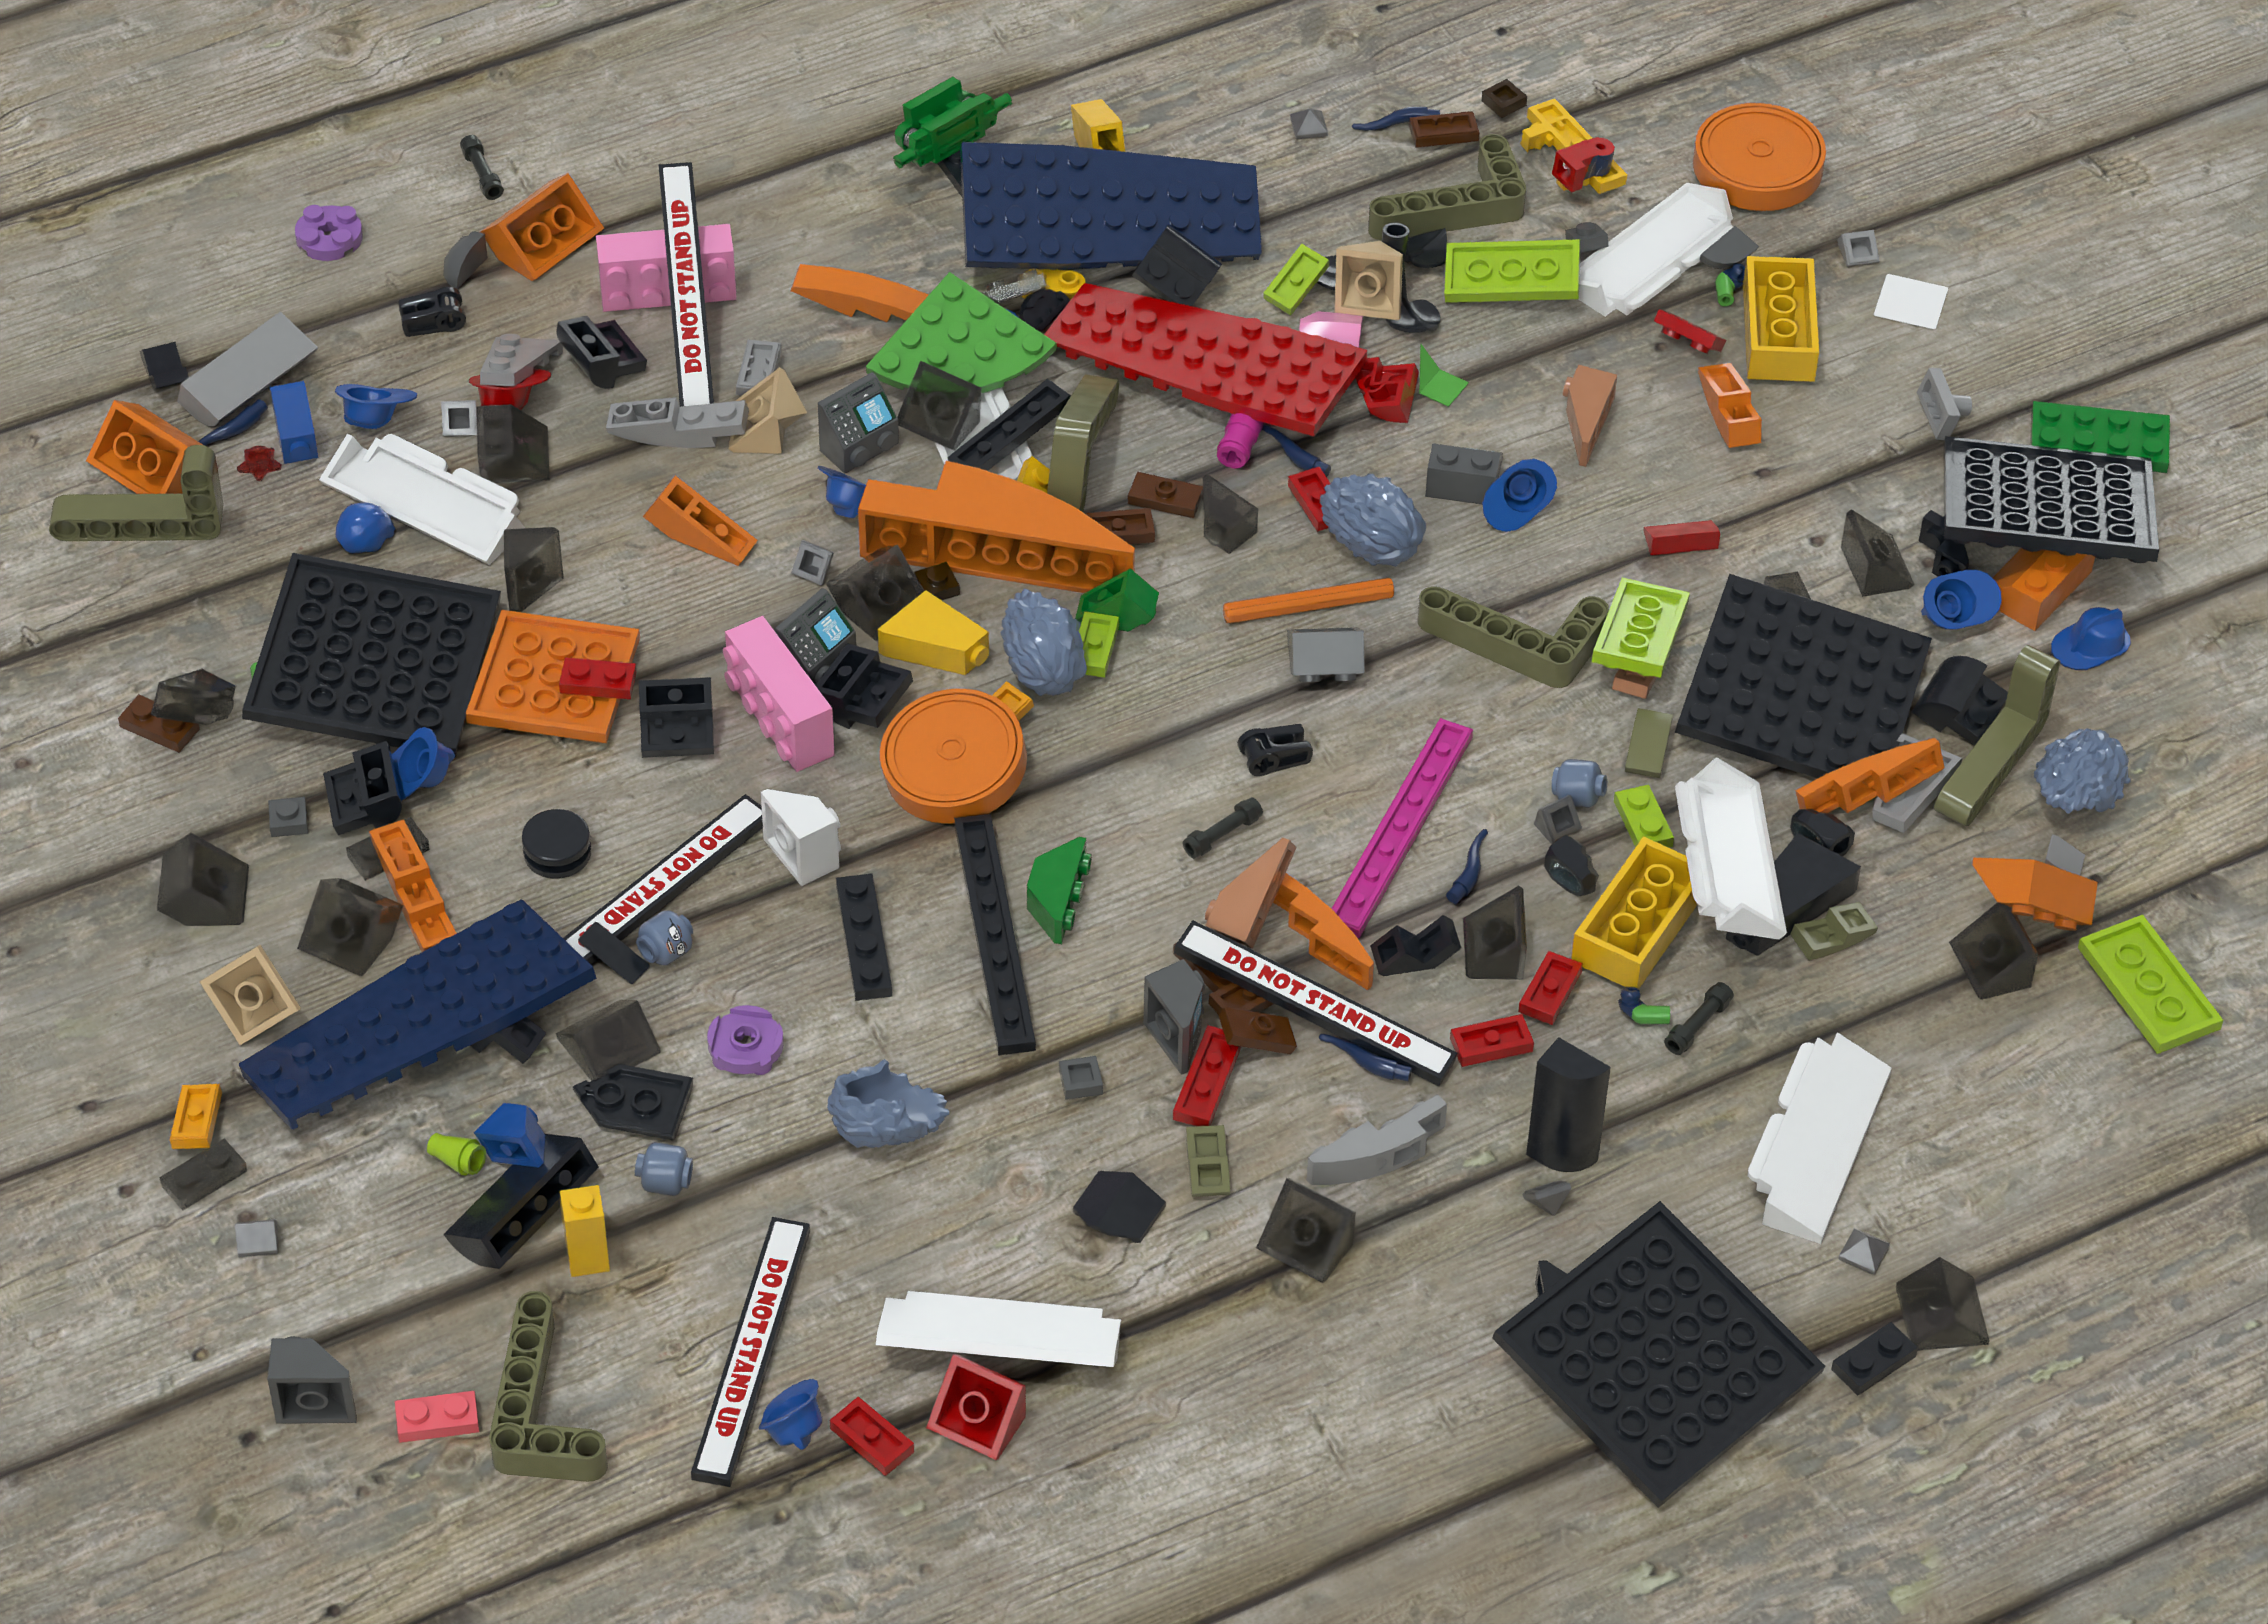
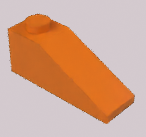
M676 475L643 516L669 538L737 566L740 565L758 541Z

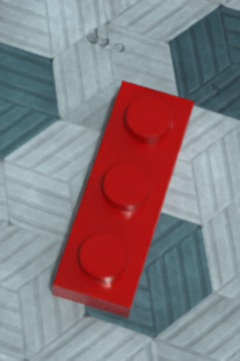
M1207 1025L1173 1109V1120L1193 1126H1211L1241 1050V1046L1227 1044L1223 1029Z

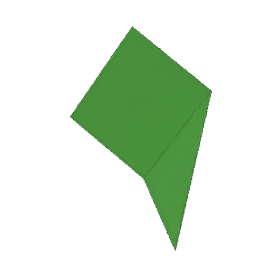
M1421 344L1419 394L1449 407L1469 382L1439 369Z

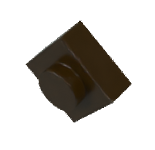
M1505 79L1482 91L1481 101L1499 117L1504 118L1527 106V95L1511 81Z
M947 562L914 572V581L921 594L927 590L940 600L960 595V585Z

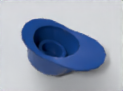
M358 384L339 385L335 389V393L343 398L345 422L367 429H377L385 426L391 420L398 403L409 402L417 398L416 392L407 389L374 388Z
M1525 459L1508 467L1485 493L1482 503L1483 514L1487 522L1495 529L1505 532L1517 530L1527 524L1554 498L1557 489V478L1552 468L1544 461L1537 459Z
M818 466V469L828 476L827 502L833 505L835 513L839 516L855 518L858 515V508L866 485L839 471Z
M1964 570L1941 575L1932 579L1925 587L1923 595L1924 607L1921 613L1922 615H1927V618L1934 625L1944 629L1956 630L1982 624L1991 620L1999 611L2002 602L2001 590L1997 582L1989 574L1979 570Z
M2102 607L2088 609L2075 624L2055 635L2051 643L2052 655L2059 659L2060 664L2064 667L2074 670H2088L2125 653L2131 641L2122 620V611L2118 608L2110 610Z
M429 728L417 729L392 754L401 801L409 797L418 788H431L439 785L447 774L449 764L455 757L451 749L437 741L436 735Z
M814 1379L803 1380L776 1396L766 1407L759 1430L765 1429L780 1446L795 1444L800 1450L805 1449L811 1442V1434L823 1422L816 1399L819 1388L818 1381Z

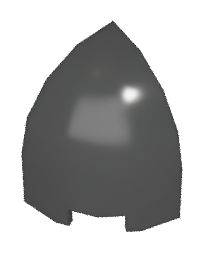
M1734 226L1700 255V261L1714 269L1732 268L1735 264L1745 261L1747 256H1751L1759 246L1739 228Z
M472 231L468 236H462L446 255L443 276L452 287L458 289L488 258L484 233Z

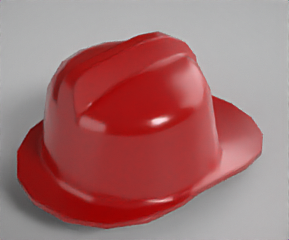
M533 369V374L516 386L480 385V375L471 377L469 383L478 387L481 410L484 414L510 415L523 409L528 403L532 385H537L550 379L551 372Z

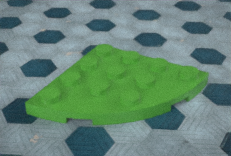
M949 272L866 365V373L873 372L879 381L895 388L927 392V396H969L1001 388L1005 382L1023 373L1025 375L1029 374L1057 350V344Z

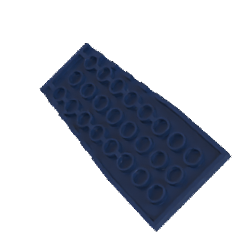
M961 143L965 267L1070 270L1106 268L1107 264L1122 263L1123 267L1138 266V263L1144 259L1149 249L1168 224L1212 257L1221 258V262L1233 261L1234 257H1253V260H1259L1261 256L1257 172L1254 165L1065 145Z
M520 899L489 917L473 923L461 932L443 939L422 953L411 956L404 964L240 1062L239 1067L242 1076L290 1129L298 1128L297 1119L309 1113H319L320 1116H323L333 1111L331 1103L352 1094L354 1099L357 1100L368 1094L366 1086L386 1077L390 1084L403 1078L401 1069L418 1061L423 1068L438 1061L436 1053L453 1045L457 1052L485 1039L597 979L594 967L524 900Z

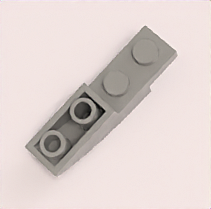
M676 397L614 403L610 405L606 430L609 434L624 439L656 446L682 448L716 447L717 437L745 434L749 408L746 400L680 407Z
M1437 1094L1427 1101L1418 1102L1409 1112L1398 1119L1387 1121L1380 1130H1377L1369 1121L1357 1128L1348 1129L1339 1139L1328 1146L1317 1148L1308 1157L1307 1181L1311 1185L1351 1183L1389 1173L1425 1155L1426 1139L1445 1127L1447 1103Z

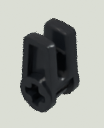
M443 287L436 291L404 298L398 302L402 328L406 337L439 332H454L462 328L466 323L465 312L460 308L462 305V295L456 288ZM445 297H448L449 305H446ZM448 314H452L453 322L449 321Z
M1302 724L1264 729L1254 728L1243 733L1237 741L1240 752L1246 755L1248 759L1247 768L1254 776H1265L1272 772L1308 764L1313 755V748L1310 742L1304 741Z

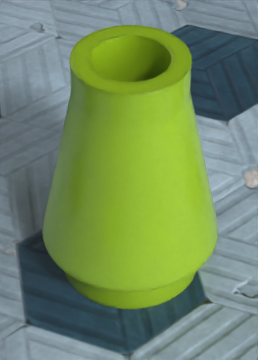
M435 1133L430 1137L427 1144V1153L438 1158L463 1176L477 1174L482 1169L486 1160V1149L480 1145L477 1139L445 1136Z

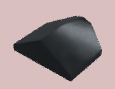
M1098 1171L1073 1206V1212L1076 1216H1080L1087 1226L1109 1236L1129 1238L1134 1243H1141L1166 1207V1201L1133 1172Z

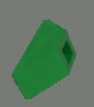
M1077 837L1036 857L1027 883V910L1056 944L1062 945L1066 930L1072 931L1076 913V910L1072 909L1074 902L1080 903L1084 888V882L1081 881L1082 875H1088L1090 871L1092 854L1086 853V838Z

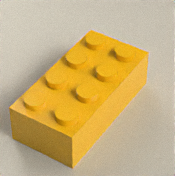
M1747 256L1743 280L1747 379L1815 382L1819 358L1814 259Z
M1643 836L1574 933L1571 959L1583 963V968L1624 987L1639 989L1697 906V902L1693 898L1686 855Z

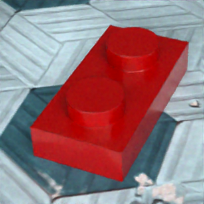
M1661 309L1658 310L1654 322L1663 326L1662 333L1677 340L1683 335L1692 340L1689 346L1708 354L1710 349L1721 352L1727 341Z
M1320 466L1288 476V487L1317 532L1329 528L1322 519L1323 513L1320 496L1326 494L1324 487L1329 485L1330 482Z
M565 657L559 681V691L561 694L631 700L637 673L636 664Z
M1548 951L1519 1002L1518 1012L1553 1025L1582 973L1583 963Z
M1523 1014L1451 1029L1450 1040L1455 1052L1458 1053L1457 1057L1461 1067L1530 1053L1534 1049V1041Z
M859 1396L829 1420L830 1429L885 1476L914 1453V1443Z

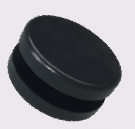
M564 809L546 810L533 816L523 828L522 846L524 860L534 873L546 878L560 879L578 873L587 865L591 856L590 831L585 820L578 814Z

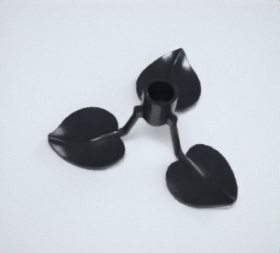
M1401 223L1386 224L1383 227L1382 242L1403 254L1400 320L1386 319V321L1392 328L1403 332L1420 333L1427 330L1434 331L1440 325V313L1436 306L1427 300L1408 301L1404 262L1408 263L1411 261L1420 268H1433L1445 264L1448 243L1446 229L1443 228L1409 237V228ZM1336 255L1325 257L1329 260V267L1317 281L1319 285L1330 290H1335Z

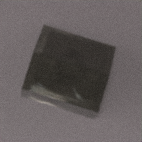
M511 404L476 406L477 454L480 477L495 484L550 480L548 426Z
M898 544L877 549L826 582L843 614L875 641L878 640V628L924 592Z
M190 832L163 853L157 911L185 926L240 925L244 922L249 865Z
M342 878L320 879L297 949L354 974L363 976L392 940L403 904Z

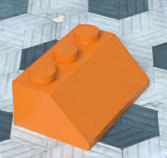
M566 173L546 183L480 231V233L485 234L486 242L498 260L530 281H534L605 228L569 173Z
M114 400L86 462L136 494H182L181 473L184 451L192 445L203 444L139 404Z
M2021 548L1992 577L2001 590L2002 602L1999 611L2036 631L2092 572L2095 557L2078 553L2067 556L2051 550L2030 552Z
M1973 857L1972 865L1998 903L2012 907L2011 913L2033 916L2034 921L2054 923V928L2075 931L2077 925H2092L2098 882L2033 859Z

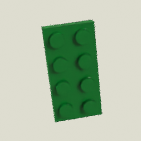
M2033 401L2030 445L2151 458L2152 472L2167 473L2169 467L2170 415Z

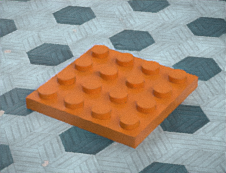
M501 610L466 711L467 724L607 743L621 699L561 694L559 691V681L564 659L567 657L633 663L640 641L639 629Z

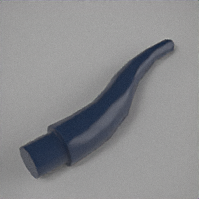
M1425 106L1406 107L1395 110L1376 121L1365 124L1354 123L1352 128L1355 130L1388 128L1396 124L1409 122L1411 117L1439 115L1440 110L1428 109Z
M258 399L253 405L247 406L234 419L213 430L198 442L207 446L247 431L261 419L260 416L268 409L267 404L263 400Z
M1263 425L1262 430L1272 435L1281 444L1286 455L1296 466L1304 471L1320 466L1325 476L1329 475L1331 465L1322 462L1319 457L1301 449L1278 430L1268 425Z
M1487 829L1481 830L1475 837L1468 851L1464 871L1453 882L1452 888L1446 893V897L1451 903L1457 904L1463 896H1467L1478 881L1481 870L1479 851L1482 841L1488 834Z
M1327 1034L1319 1035L1321 1041L1331 1043L1342 1049L1370 1073L1389 1080H1394L1395 1078L1409 1082L1412 1067L1398 1064V1061L1376 1056L1347 1040Z

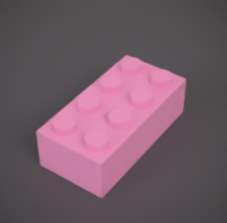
M730 224L698 226L705 303L736 300L734 251ZM664 230L596 235L603 312L671 306Z
M764 616L725 631L726 647L723 648V655L727 662L728 670L724 673L726 683L731 691H737L741 696L747 713L750 715L754 714L758 719L764 736L766 738L771 737L775 742L781 759L783 761L788 760L794 770L799 772L833 757L832 707Z

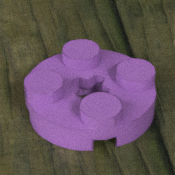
M307 206L303 210V216L299 218L295 226L296 243L301 250L302 247V249L307 251V256L321 261H332L345 257L344 252L352 247L354 252L360 246L363 238L361 221L356 216V210L351 206ZM331 231L330 235H324V232Z
M750 1005L731 1008L730 1014L723 1016L721 1019L720 1015H718L711 1022L707 1033L708 1051L712 1057L713 1065L719 1070H726L736 1074L754 1073L756 1075H764L772 1069V1064L778 1060L783 1050V1030L780 1023L777 1024L772 1019V1014L767 1010ZM744 1036H751L752 1042L741 1044L736 1040H742Z

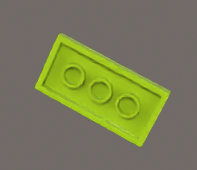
M1580 239L1447 243L1445 303L1579 299Z
M1622 577L1594 647L1592 662L1602 664L1611 669L1619 668L1637 672L1642 676L1661 678L1687 609L1690 592Z
M2143 914L2079 939L2078 949L2157 1054L2221 1030L2224 1021Z

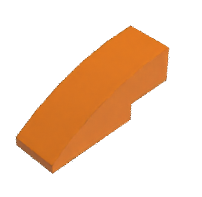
M1731 363L1698 367V374L1709 409L1728 448L1761 443L1762 419L1751 404L1750 389Z

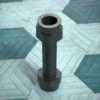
M475 135L465 136L460 142V147L465 159L472 162L480 178L479 184L483 195L489 200L499 198L503 194L504 189L499 176L491 172L483 156L484 148L480 139Z
M1253 797L1239 802L1234 806L1235 812L1205 831L1195 830L1189 834L1182 842L1184 850L1193 859L1200 855L1203 856L1212 849L1211 844L1242 824L1250 826L1258 821L1259 817L1263 815L1260 803Z
M1717 982L1711 986L1705 993L1704 1003L1683 1025L1677 1024L1670 1030L1669 1035L1664 1040L1667 1049L1676 1055H1681L1693 1045L1695 1033L1716 1011L1721 1013L1727 1008L1729 1002L1734 997L1732 989L1722 982Z

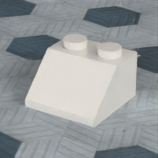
M770 789L761 792L764 841L801 886L839 868L841 845L838 840V828L840 827V822L832 808L827 809L820 799L814 796Z

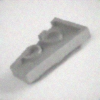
M503 334L500 337H496L480 371V385L516 386L533 374V367L535 365L545 366L549 363L550 355L557 357L563 353V345L559 340L520 338L517 334Z
M1903 733L1897 740L1900 742L1899 746L1920 742V740ZM1941 749L1945 768L1887 803L1877 796L1873 807V820L1904 833L1938 796L1944 785L1962 763V758Z

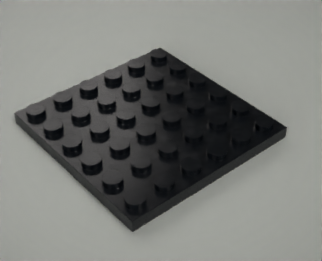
M1945 436L1943 448L1944 539H1950L1958 544H1968L1970 542L1986 543L1994 548H2003L2005 546L2021 547L2030 552L2051 550L2067 556L2076 555L2077 553L2087 554L2103 560L2115 557L2128 559L2134 563L2157 562L2159 541L2151 458Z
M292 553L245 699L242 719L376 744L387 741L389 746L398 748L417 729L426 727L434 732L438 742L454 752V758H456L466 724V711L483 664L500 604L501 591Z
M1729 573L1675 733L1818 779L1827 773L1860 759L1899 746L1900 742L1897 740L1903 733L1932 638Z
M1661 1201L1495 1330L1492 1337L1657 1508L1668 1501L1822 1374L1826 1367Z

